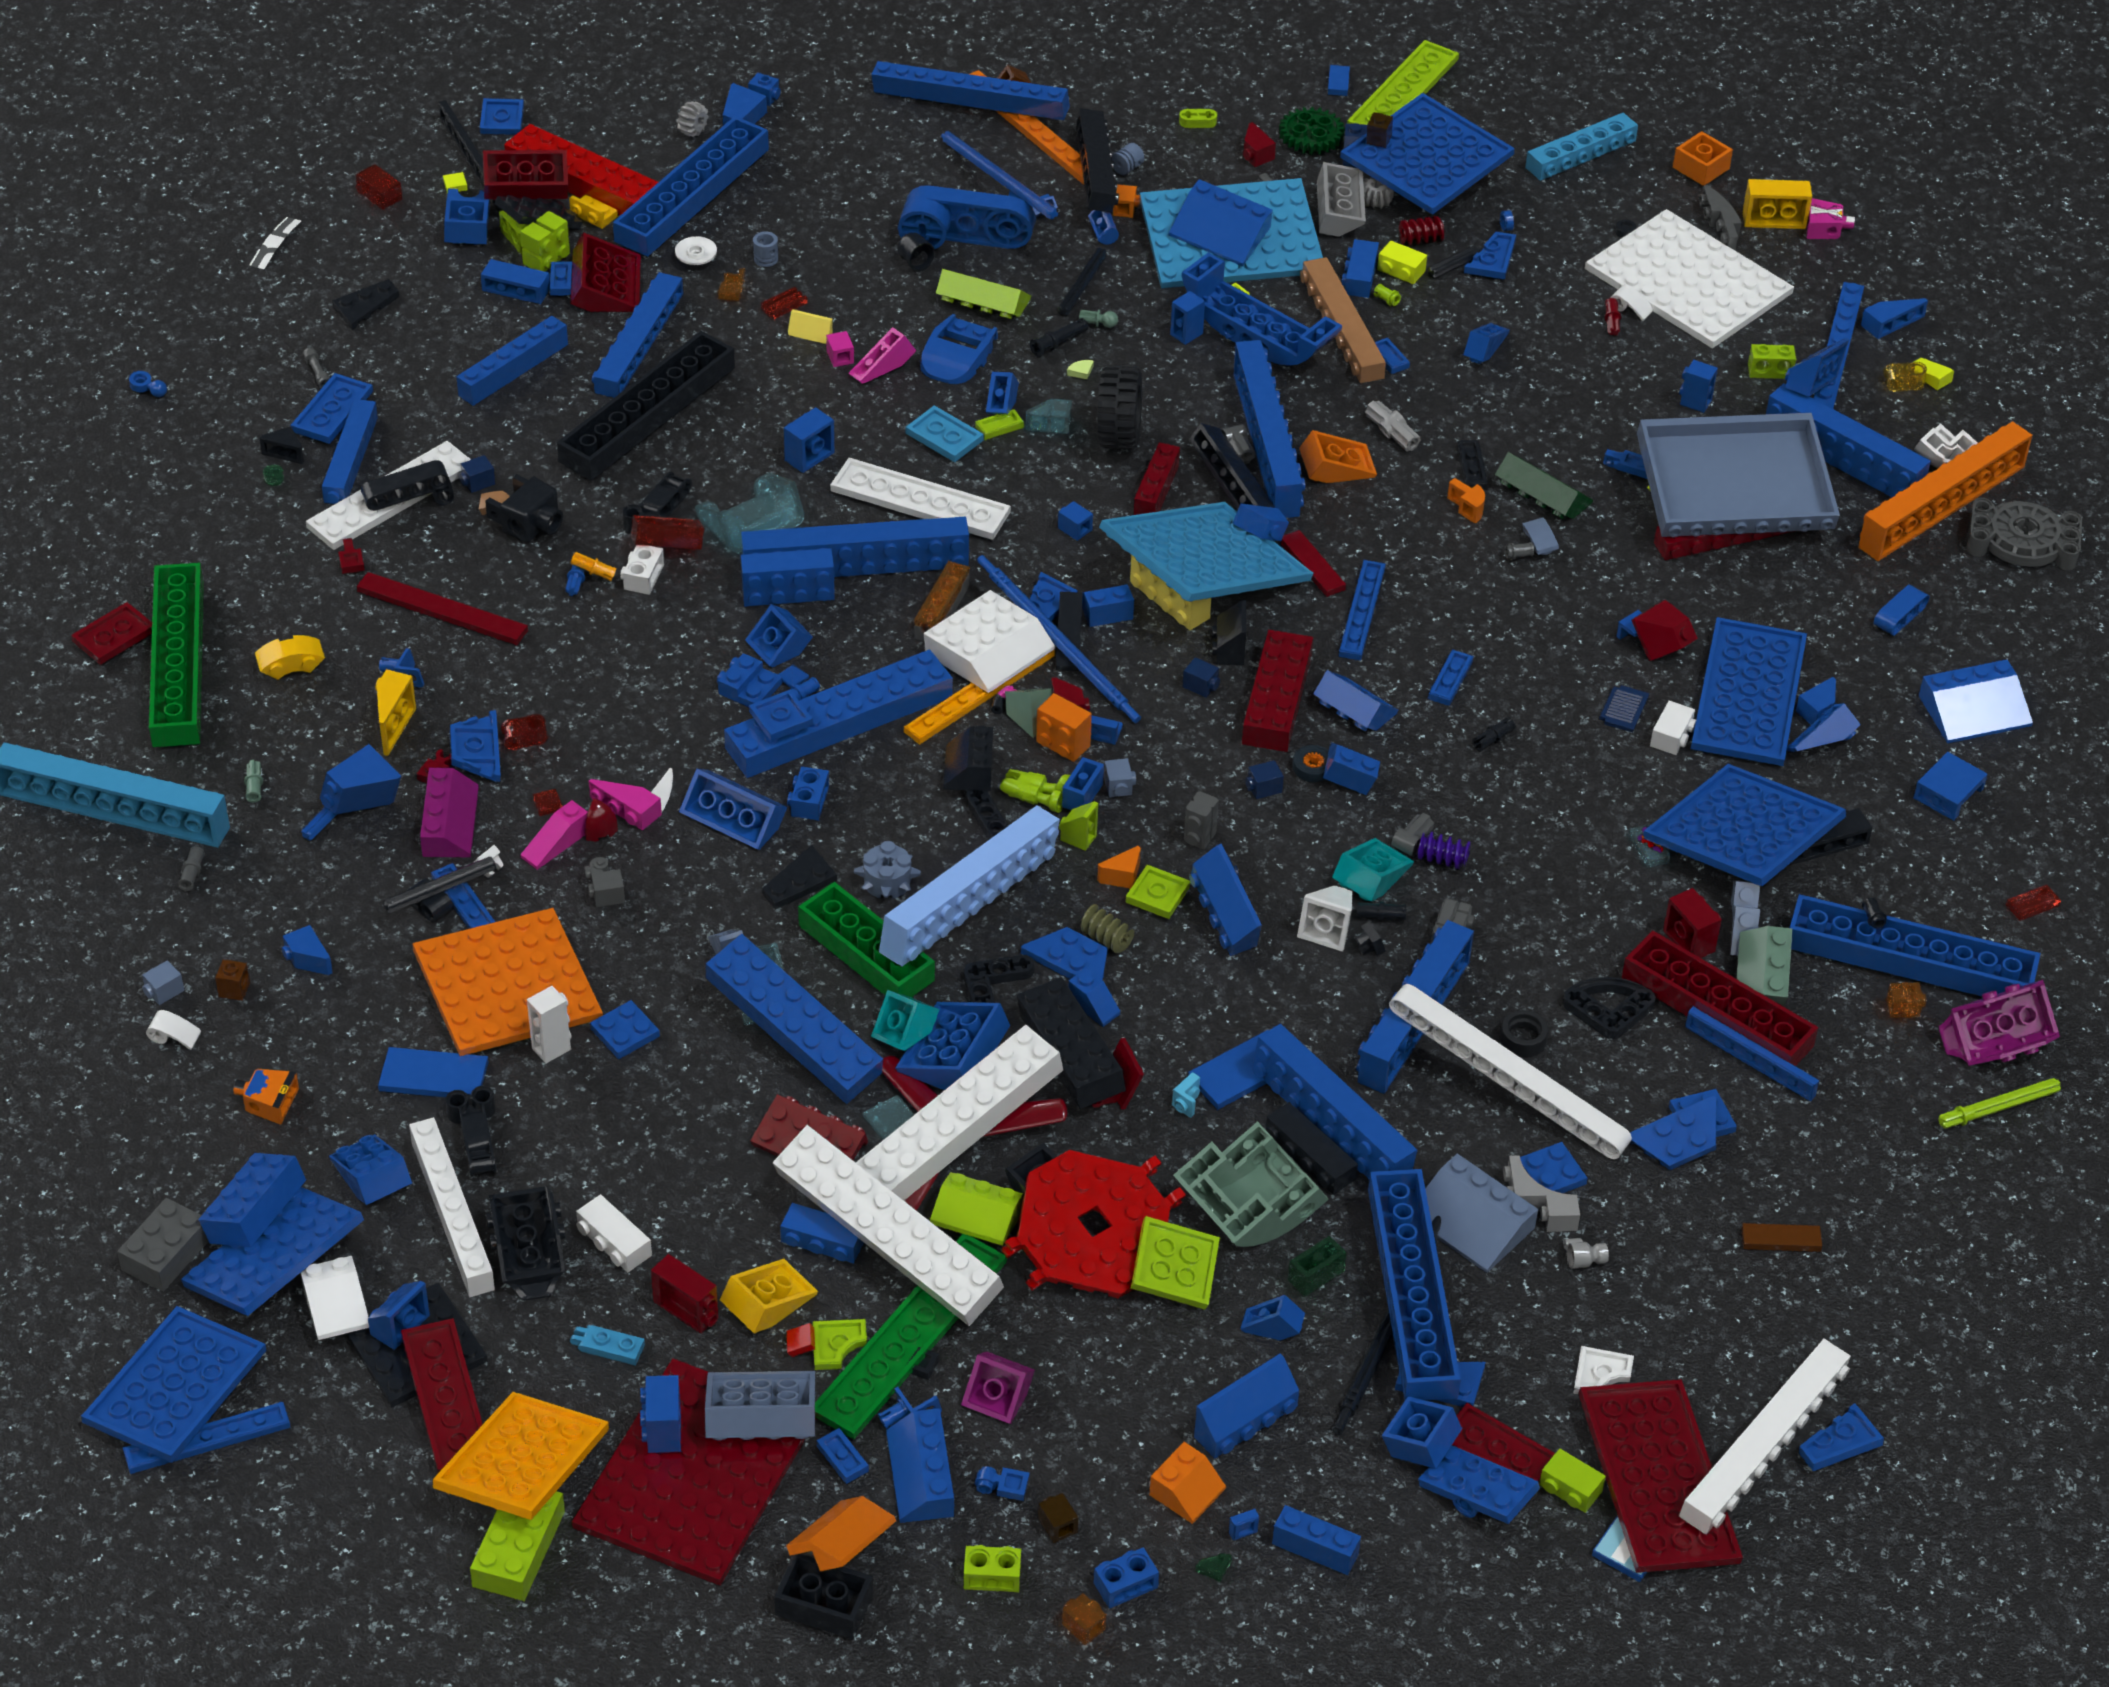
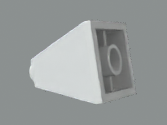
M1331 886L1306 894L1303 901L1297 937L1343 952L1352 911V891Z

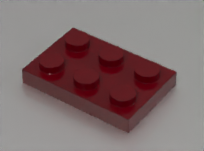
M126 602L71 635L74 644L101 665L151 635L152 622Z

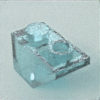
M1049 399L1027 410L1025 430L1069 434L1072 400Z

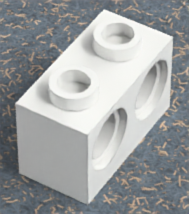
M637 543L634 551H631L626 567L623 566L620 577L623 580L624 590L650 595L664 566L663 548Z

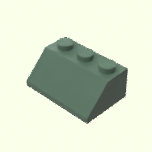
M1765 926L1742 931L1739 934L1736 979L1783 1007L1788 999L1792 928Z

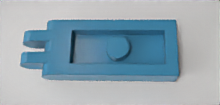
M588 1325L587 1328L576 1327L574 1335L570 1339V1343L578 1346L581 1352L635 1366L645 1346L644 1338L593 1325Z

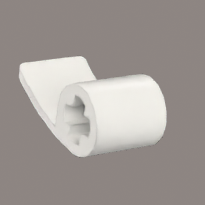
M1622 285L1610 297L1617 299L1619 311H1624L1629 306L1639 316L1641 321H1644L1653 311V307L1646 298L1630 285Z
M165 1010L157 1011L146 1031L148 1038L156 1043L163 1044L171 1037L189 1050H192L201 1033V1030L189 1021Z

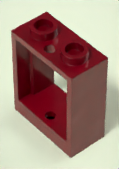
M667 1254L651 1269L653 1302L702 1334L708 1327H712L718 1319L717 1286L670 1254Z

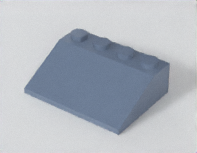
M1459 1154L1450 1159L1425 1188L1431 1222L1436 1216L1441 1217V1227L1437 1235L1438 1239L1486 1273L1535 1229L1538 1213L1536 1207Z
M815 1371L708 1372L705 1402L706 1438H713L714 1440H725L727 1438L751 1440L755 1437H767L768 1439L775 1440L781 1437L806 1439L815 1436Z

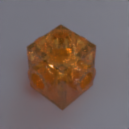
M1919 982L1890 983L1886 997L1890 1018L1920 1017L1922 1007L1926 1006V995L1924 992H1921Z

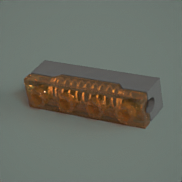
M951 561L947 562L914 619L915 639L924 641V632H926L924 630L931 629L954 614L969 588V566Z

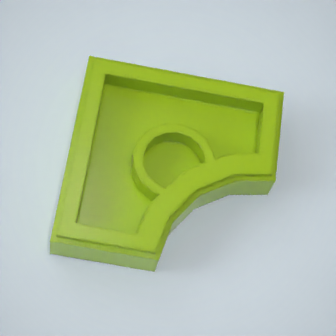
M866 1319L813 1321L815 1331V1370L841 1369L843 1360L849 1352L856 1348L864 1347L867 1344Z

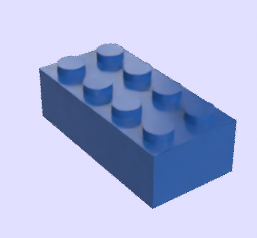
M831 548L741 555L744 606L835 600L834 564Z
M254 1153L241 1170L235 1174V1177L198 1219L210 1244L242 1247L253 1246L306 1181L296 1156Z

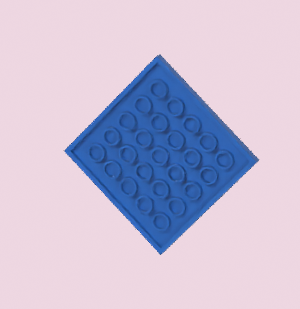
M1422 93L1391 115L1393 116L1392 136L1386 148L1366 144V133L1343 149L1340 158L1433 215L1513 156L1515 148Z
M1727 764L1645 829L1644 839L1756 885L1763 886L1846 817V809Z

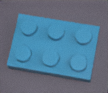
M935 405L906 426L907 435L953 462L958 461L971 451L984 438L983 433Z

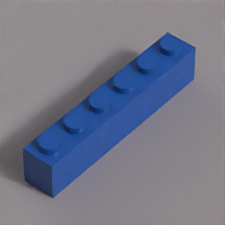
M550 316L456 376L458 396L474 406L568 345L567 325L554 316Z

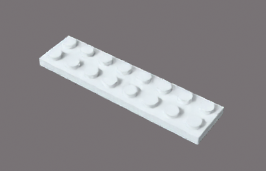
M445 441L387 475L433 460H439L443 462L452 483L459 478V473H461L460 463L471 459L450 442ZM361 490L306 520V528L335 550L344 545L343 539L358 537L432 493L373 511L367 508Z
M853 458L847 459L830 484L832 492L921 519L966 516L969 533L991 540L995 538L1011 510V506Z

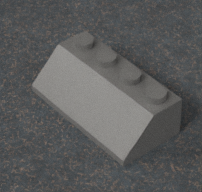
M1323 162L1317 179L1319 233L1341 236L1364 225L1366 222L1363 171L1358 168Z

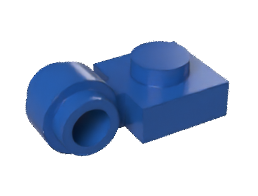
M985 1466L977 1472L975 1479L976 1489L980 1493L990 1494L997 1487V1496L1024 1501L1030 1473L1003 1467L1001 1475H998L994 1468Z

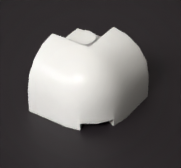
M1939 424L1936 428H1932L1918 442L1914 450L1919 455L1931 460L1930 465L1938 469L1943 463H1948L1956 455L1962 454L1978 442L1964 430L1957 436H1954L1942 424Z

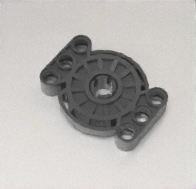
M1977 498L1973 502L1969 518L1967 551L1976 557L1984 556L1990 551L2001 560L2019 566H2043L2054 561L2063 570H2073L2076 567L2081 549L2082 516L2077 512L2067 511L2059 517L2041 505L2021 501L2006 502L1995 507L1989 499Z

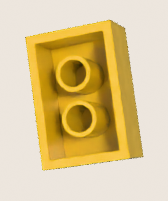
M1748 179L1742 211L1744 227L1806 229L1812 201L1810 181Z

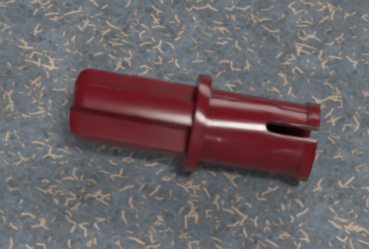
M1609 298L1605 301L1606 314L1604 319L1607 322L1608 334L1617 336L1618 332H1620L1619 321L1621 320V314L1618 310L1617 299Z

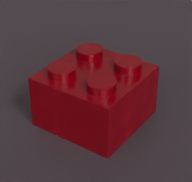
M1691 888L1669 898L1663 931L1675 944L1699 958H1703L1714 953L1716 950L1722 919L1706 903L1704 897L1699 895L1694 888Z

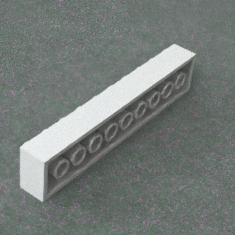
M1027 1025L1023 1026L859 1159L856 1164L903 1201L906 1200L1061 1073L1063 1066L1060 1052Z
M806 1125L773 1161V1165L781 1177L968 1326L976 1320L1004 1288L1000 1277L810 1126Z

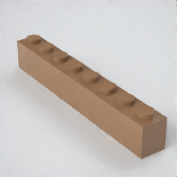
M1328 258L1303 261V270L1300 271V278L1302 283L1306 284L1309 296L1313 297L1316 308L1322 313V318L1326 316L1342 325V330L1335 339L1338 348L1344 353L1345 361L1349 362L1352 374L1356 375L1360 383L1384 379L1386 362Z

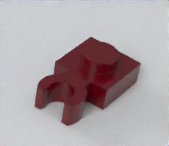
M439 749L436 752V759L428 758L416 773L417 780L427 783L429 768H449L451 766V753L448 757L443 758V750Z

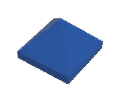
M794 664L778 674L782 676L783 683L790 688L793 685L801 684L809 678L807 673Z

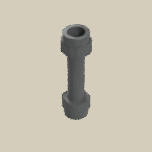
M310 347L303 351V356L306 363L311 365L314 370L318 386L322 388L330 379V376L327 372L323 371L319 363L317 351Z

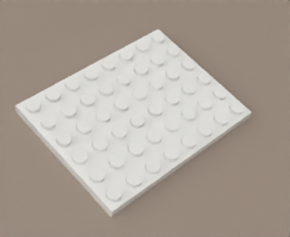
M1667 209L1585 262V269L1616 289H1619L1624 284L1632 286L1651 304L1653 312L1711 348H1714L1790 296L1794 290V286Z

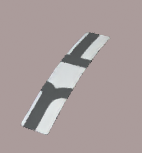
M286 217L264 241L251 261L250 266L265 269L282 241L301 220Z

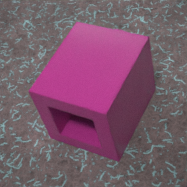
M847 331L826 335V350L833 367L854 364V346Z

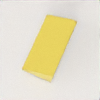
M792 309L788 335L826 344V335L833 334L832 318Z

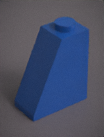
M732 83L723 111V126L734 116L755 124L767 113V96Z

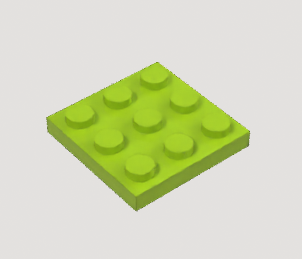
M1145 1216L1142 1222L1131 1289L1206 1310L1210 1300L1220 1237Z

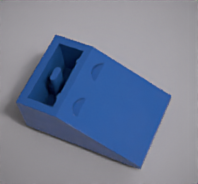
M375 1134L366 1135L360 1138L359 1142L350 1146L340 1147L336 1150V1153L329 1155L330 1160L355 1196L365 1205L412 1184L403 1156Z

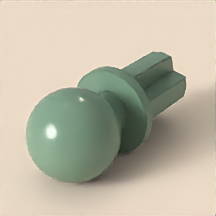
M1081 310L1079 314V319L1084 318L1083 320H1086L1087 323L1096 324L1097 327H1099V323H1102L1107 328H1113L1118 323V316L1113 311L1100 314L1101 310H1098V312Z

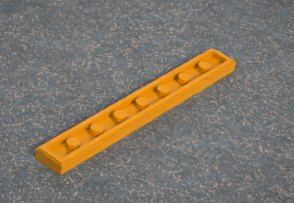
M1055 650L990 693L970 683L904 726V733L920 745L992 698L1005 686H1010L1053 658Z

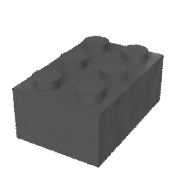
M165 1198L117 1251L121 1270L164 1292L209 1242L198 1220L202 1215Z

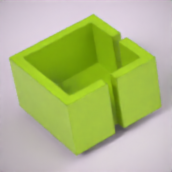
M550 211L536 219V223L532 222L520 231L521 246L524 247L522 249L523 264L531 269L545 272L551 268V262H559L570 254L568 222Z

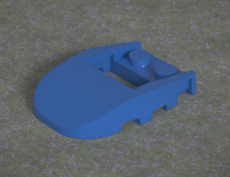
M952 314L935 327L929 337L921 357L920 369L922 373L929 378L948 384L967 382L976 374V369L979 366L984 367L986 364L987 356L993 350V340L998 339L997 327L993 329L958 319L955 314ZM946 336L977 346V348L973 349L941 338Z

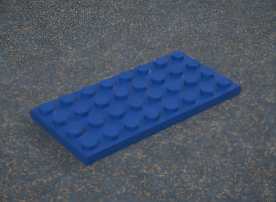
M1717 617L1691 749L1784 766L1807 633Z

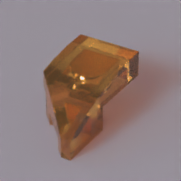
M744 268L739 269L738 274H731L729 272L724 274V282L720 285L718 299L740 300L745 279Z

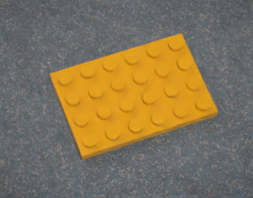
M512 1392L434 1477L433 1488L532 1520L609 1431V1422Z

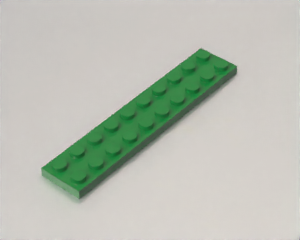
M962 1234L956 1241L996 1274L1007 1263V1257L1004 1254L969 1235ZM917 1285L815 1402L816 1418L834 1429L840 1428L844 1435L854 1440L895 1393L894 1388L902 1385L913 1372V1367L919 1365L925 1358V1353L933 1349L958 1320V1317ZM918 1347H920L921 1349L917 1351L916 1355L911 1359V1357L916 1352Z

